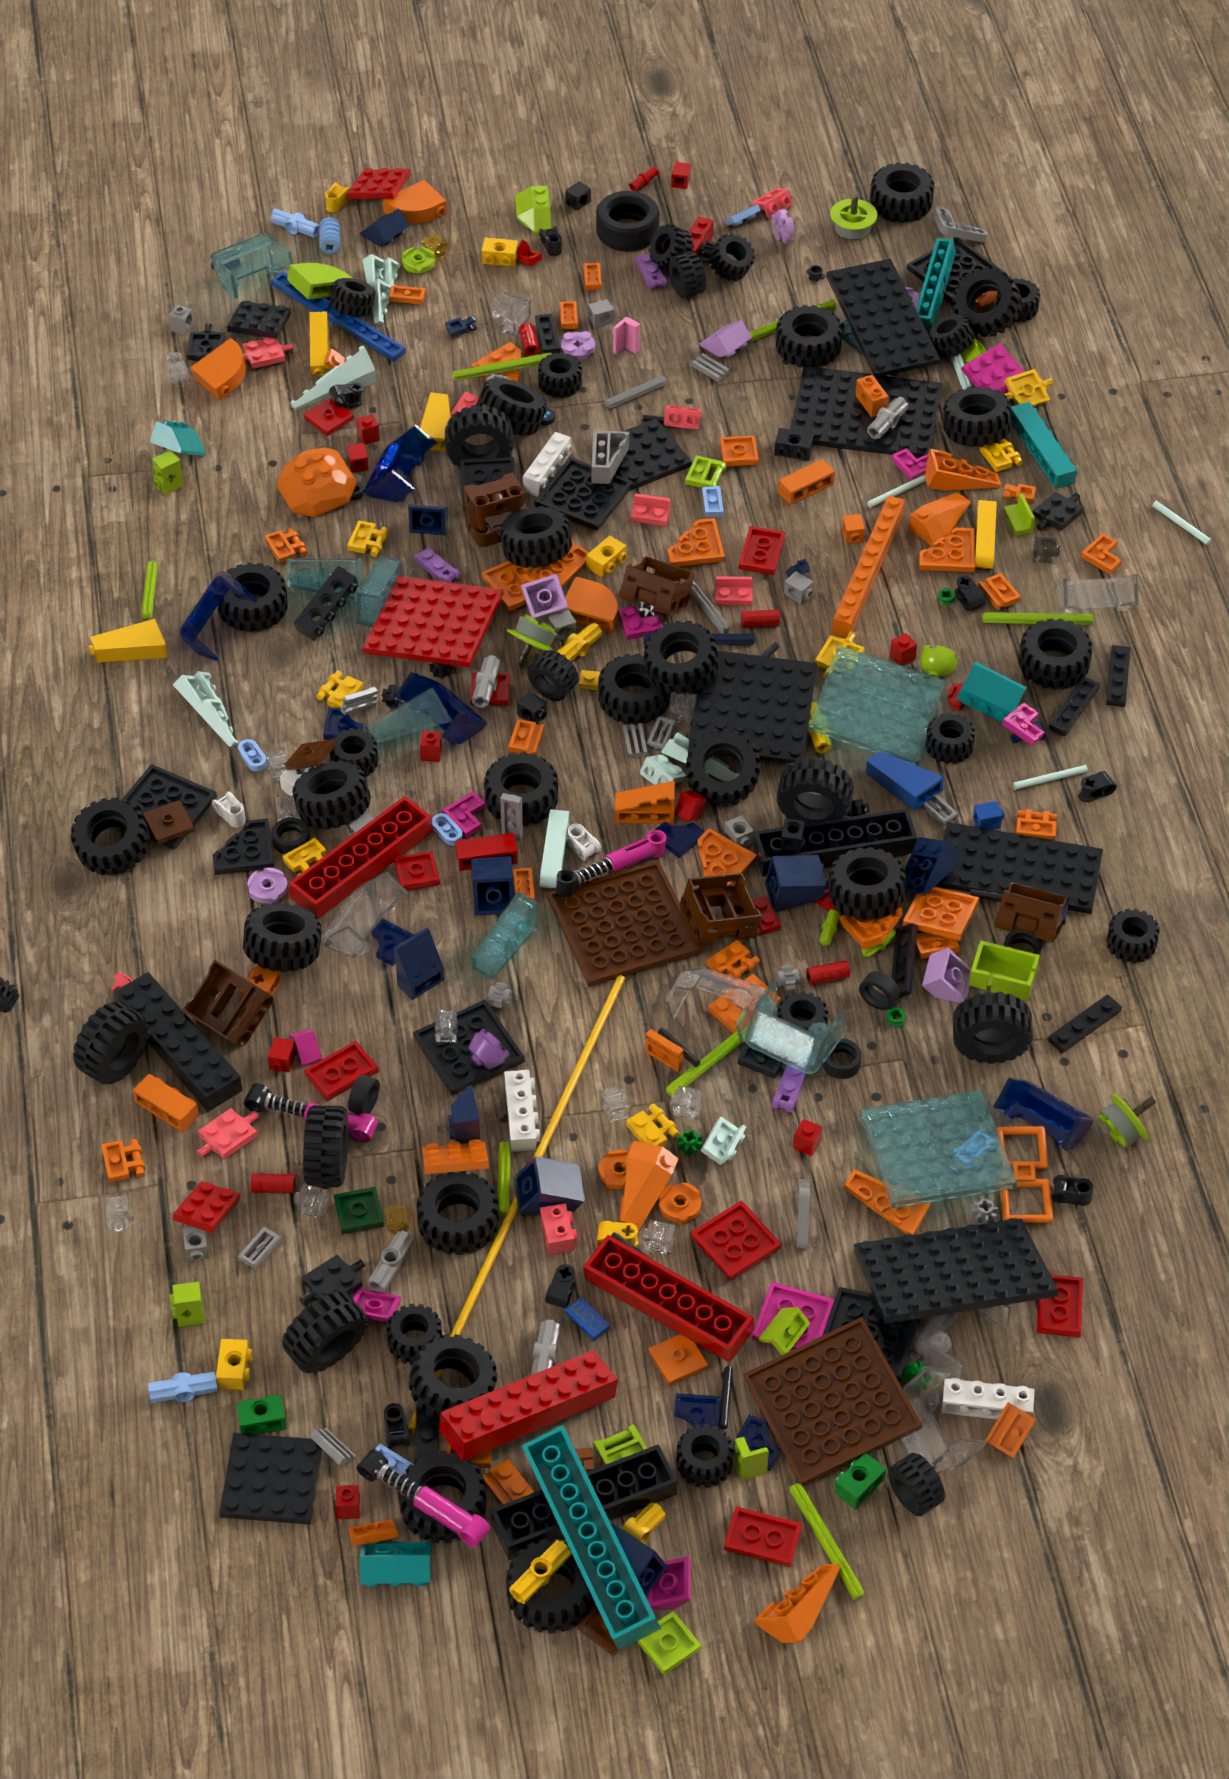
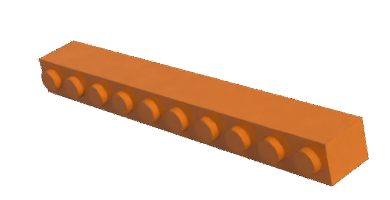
M888 495L833 618L832 635L846 638L849 632L853 633L904 516V499Z

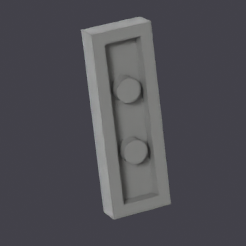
M503 793L500 798L502 834L514 833L515 840L521 841L523 836L522 797Z

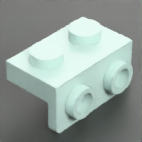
M660 754L646 757L640 770V774L654 785L674 781V784L682 783L687 778L680 767L673 765L666 756Z
M723 1117L718 1118L700 1151L720 1165L727 1160L731 1161L737 1152L735 1150L736 1145H739L745 1137L743 1132L746 1126L741 1125L737 1128Z

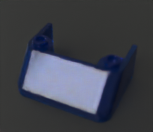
M416 424L384 449L363 492L372 498L395 503L398 501L402 502L415 489L407 482L412 468L423 463L425 452L435 446L437 442Z
M219 571L215 574L180 628V637L198 655L216 661L218 657L197 636L228 590L231 589L237 596L255 603L258 601L231 574L224 571Z
M410 672L395 694L397 699L410 704L409 708L417 714L419 711L425 713L445 731L441 737L452 745H456V743L462 744L483 730L487 725V722L447 687L415 672Z
M1008 1078L993 1106L996 1109L1004 1110L1003 1114L1013 1120L1015 1117H1018L1034 1126H1043L1045 1132L1058 1141L1056 1145L1067 1151L1068 1149L1075 1148L1095 1120L1035 1084L1019 1078Z

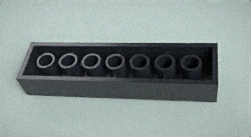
M908 808L804 824V835L800 852L781 850L783 827L755 831L753 848L757 855L761 875L764 877L767 875L772 856L819 855L820 862L823 863L824 867H829L840 855H845L849 850L855 851L857 848L868 849V847H872L874 850L882 849L885 853L889 852L894 856L912 854L918 838Z
M149 972L114 991L116 1002H122L146 1018L150 1033L147 1042L207 1112L243 1091L241 1076Z
M659 1444L586 1472L609 1521L647 1507L651 1502L657 1503L677 1495V1479ZM542 1489L490 1509L491 1524L508 1561L517 1558L516 1553L521 1549L527 1550V1545L532 1542L536 1545L542 1539H547V1542H553V1539H565Z

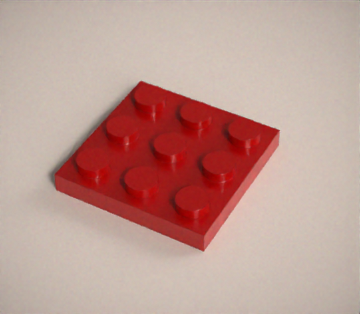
M367 168L363 170L347 192L348 199L395 198L411 176L410 169L382 168L380 170H373L372 168Z
M742 1200L690 1233V1237L729 1281L777 1252L782 1246L781 1242Z

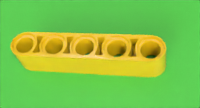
M978 500L975 568L993 569L997 501Z

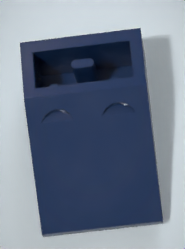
M919 837L905 867V892L926 895L954 869L961 851L948 841Z
M428 928L415 933L413 937L399 943L394 948L397 986L411 1000L444 981V967Z

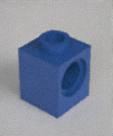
M997 801L974 805L973 820L976 827L991 830L1001 828L1004 811L1002 808H999Z

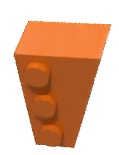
M674 781L615 793V823L674 824Z

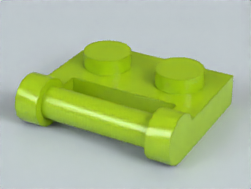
M696 455L686 476L685 484L699 488L717 486L719 478L727 466L722 461ZM711 468H713L715 472L711 481L706 480Z
M634 1424L628 1426L627 1430L601 1441L597 1439L592 1442L595 1452L599 1455L604 1465L647 1449ZM629 1438L632 1439V1440H630V1441H628V1442H626V1443H623V1444H621V1445H619V1446H616V1447H614V1448H612V1449H609V1450H607V1451L605 1450V1448H608V1447H610V1446H612V1445H615V1444H617V1443H619V1442H622V1441H624V1440H626V1439H629Z

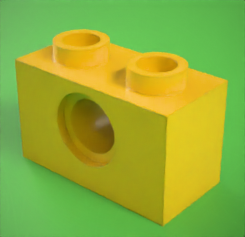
M485 237L481 250L482 264L515 267L518 241Z
M609 535L586 555V568L604 578L626 560L627 545Z
M221 1339L216 1373L218 1389L245 1390V1382L250 1380V1368H247L248 1362H252L253 1350L249 1349L248 1340Z

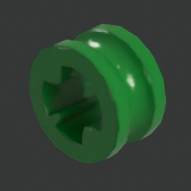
M950 588L941 589L938 593V602L946 606L953 604L954 591Z
M899 1007L891 1008L887 1012L888 1023L893 1027L904 1025L906 1020L905 1011ZM895 1015L899 1016L897 1020L893 1019Z

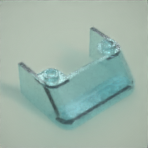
M270 233L256 235L215 251L210 255L212 265L222 287L235 299L238 298L236 289L240 285L239 279L264 269L272 273H279L284 269L288 272L290 264H293L291 251Z
M773 981L755 1005L745 1034L746 1044L804 1073H815L844 1036L845 1013L841 1012L831 1026L819 1022L813 1024L808 1031L773 1015L776 1012L777 982Z

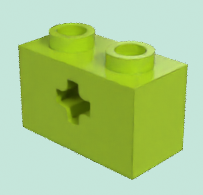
M171 450L152 458V471L155 476L154 485L158 490H161L166 495L183 487L180 459Z
M191 1282L173 1285V1294H169L172 1316L173 1319H177L178 1326L205 1324L200 1283Z

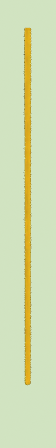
M622 975L616 978L533 1158L535 1156L543 1157L625 981V977ZM516 1195L450 1337H454L455 1334L460 1335L518 1211ZM444 1369L434 1372L438 1380ZM416 1409L407 1426L408 1431L415 1432Z

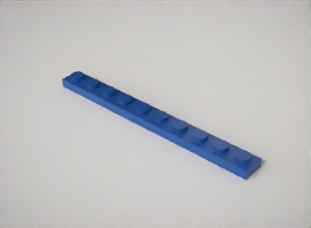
M281 272L271 279L272 286L314 312H327L328 321L393 362L406 353L405 347L359 318L346 315L334 309L330 305V300L326 298L308 300L287 280L288 274L285 272Z

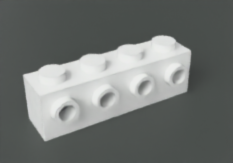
M557 432L552 435L523 475L524 493L535 497L541 494L571 454L573 449L571 437Z
M529 1070L504 1072L511 1152L537 1150L536 1142H540V1130L535 1129V1125L538 1124V1112L533 1111V1107H537L536 1095H532L531 1091L535 1090L534 1078H530Z
M945 1378L941 1413L998 1419L1007 1402L1032 1416L1034 1389L1026 1386H1007L1002 1383L990 1384L983 1383L982 1381L972 1382L958 1378Z

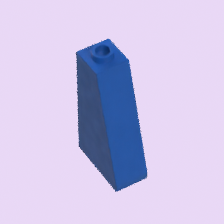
M882 751L871 756L866 761V774L914 810L943 791V777Z

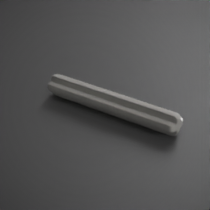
M661 375L606 399L605 405L608 409H612L665 386L667 380Z
M693 581L690 595L721 633L729 632L730 625Z

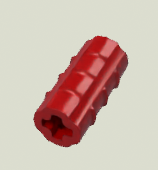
M523 323L519 326L521 343L523 345L522 349L528 357L537 355L539 353V346L534 326L531 323Z
M779 610L741 611L742 628L779 626L780 624Z
M846 960L835 961L834 963L806 968V977L810 986L821 985L826 982L831 983V981L850 978V968Z
M252 1173L251 1192L262 1194L295 1193V1174Z

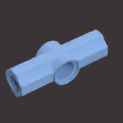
M278 209L272 211L271 222L285 227L289 233L296 234L300 232L314 238L319 236L320 224L306 220L301 213L296 212L292 215Z
M215 1371L197 1375L183 1372L174 1375L169 1380L148 1383L151 1403L173 1399L177 1402H187L192 1400L195 1395L218 1392Z

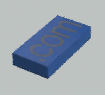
M582 1297L565 1308V1314L593 1342L610 1330V1325Z

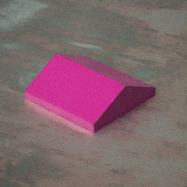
M359 1288L354 1301L365 1312L368 1319L388 1322L389 1317L393 1316V1312L398 1310L401 1296Z
M689 1556L664 1561L668 1567L646 1597L652 1609L675 1610L691 1600Z

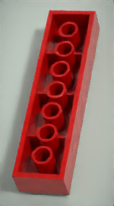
M406 796L402 797L290 881V898L303 909L306 908L311 913H314L319 919L393 863V857L402 856L433 832L432 816Z
M610 1235L605 1237L583 1266L585 1280L729 1363H731L755 1330L753 1316Z
M592 1350L441 1412L439 1431L459 1458L465 1461L615 1398L618 1378L599 1355Z

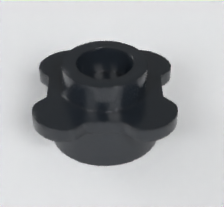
M813 265L806 271L811 281L823 280L825 278L823 268L819 265Z

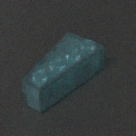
M287 559L286 575L288 587L317 593L339 565L356 576L358 581L357 590L354 594H350L347 599L361 602V559ZM337 588L335 592H340L343 588Z
M429 688L364 728L379 743L452 720L434 689Z

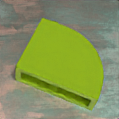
M320 263L290 264L287 280L309 300L331 297L334 281L352 277L333 266Z

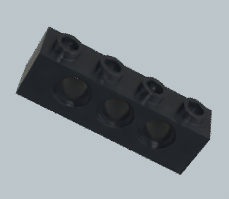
M338 565L295 620L296 630L313 641L317 637H321L326 625L335 619L339 608H343L349 595L354 594L357 590L358 581L356 576ZM343 588L342 591L335 592V589ZM326 602H332L330 606H323ZM316 616H320V617H321V618H320L319 620H317V621L312 620V619H313L314 617H316Z

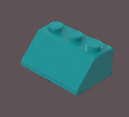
M163 420V422L156 421L150 439L151 443L181 454L205 456L206 453L196 430L189 428L190 424Z
M975 662L956 700L999 722H1003L1004 718L1016 709L1027 687Z
M431 1541L379 1542L376 1544H363L361 1546L360 1584L376 1587L387 1583L390 1586H401L403 1583L423 1586L426 1583H430Z

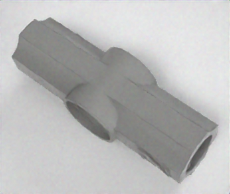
M899 396L886 408L882 407L879 410L876 419L867 428V433H869L871 438L875 440L881 438L889 428H895L899 417L908 409V403L905 399Z
M489 655L484 658L481 671L476 676L472 703L479 708L489 705L492 691L496 690L497 674L500 667V660L496 656Z
M403 1230L397 1231L388 1248L382 1251L381 1260L368 1280V1286L373 1291L385 1292L394 1275L400 1272L401 1264L414 1243V1238L408 1232Z
M554 1320L541 1322L538 1341L535 1342L531 1375L553 1367L556 1363L560 1324Z

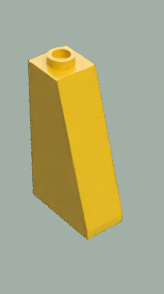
M310 312L311 375L323 376L329 372V367L324 365L327 351L329 350L327 312Z
M430 393L418 433V449L446 452L445 427L451 418L448 394Z
M155 619L90 637L91 645H88L90 654L95 656L97 663L168 657L166 643Z

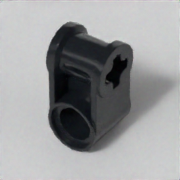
M557 226L546 230L539 229L540 240L547 253L551 256L560 255L562 253V237Z
M359 383L336 384L329 389V395L337 407L362 405L361 396L362 392H364V386Z
M965 575L958 577V588L955 590V596L962 603L964 609L970 611L985 605L984 593L977 587L972 578Z
M1103 770L1081 780L1082 788L1078 792V797L1083 802H1092L1101 797L1111 795L1116 790L1117 785L1109 774Z
M1066 1175L1054 1177L1053 1184L1055 1187L1051 1194L1053 1201L1086 1206L1091 1203L1094 1188L1092 1181L1086 1178L1069 1177Z
M563 1264L556 1269L546 1293L545 1303L561 1308L568 1307L575 1286V1270L572 1266Z
M397 1403L388 1404L384 1409L387 1448L391 1449L392 1446L403 1444L410 1446L403 1407ZM393 1415L399 1416L396 1419L390 1418Z

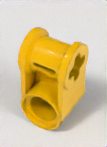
M334 183L325 193L326 210L338 212L350 200L348 199L347 192L351 187L345 188L340 186L339 183Z
M602 1221L599 1223L596 1241L598 1247L607 1235L611 1236L613 1232H616L625 1240H629V1243L633 1246H638V1229L633 1223Z

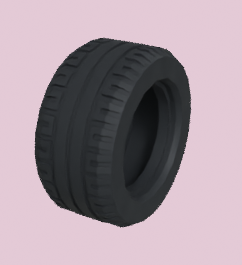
M637 191L614 192L605 197L596 209V233L599 239L606 246L618 251L630 252L648 247L650 241H652V236L655 235V231L660 226V212L656 202L644 193ZM630 218L639 220V222L625 224L616 222V220Z

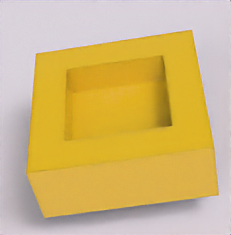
M581 670L579 689L598 691L600 672Z

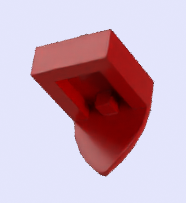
M521 240L517 250L518 262L524 263L527 266H533L542 260V254L532 251L525 240Z

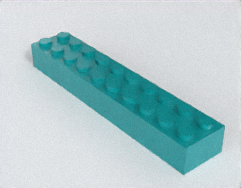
M562 1425L522 1445L617 1649L620 1650L660 1630L661 1627L564 1426Z

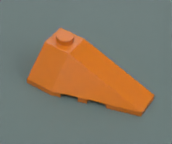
M930 449L928 452L925 471L928 488L953 491L1001 487L998 473L981 466H970L966 460L961 459V461L951 458L952 454L944 451Z
M956 492L925 504L910 514L909 531L932 546L935 541L951 533L971 501Z
M633 1141L625 1157L624 1165L627 1167L626 1176L623 1177L625 1190L624 1196L621 1198L620 1222L633 1223L638 1231L672 1176L679 1159L663 1146Z
M839 1563L822 1564L801 1580L802 1586L785 1592V1598L777 1605L774 1602L769 1604L753 1620L754 1623L781 1643L797 1644L802 1642L806 1637L805 1635L812 1629L840 1570Z

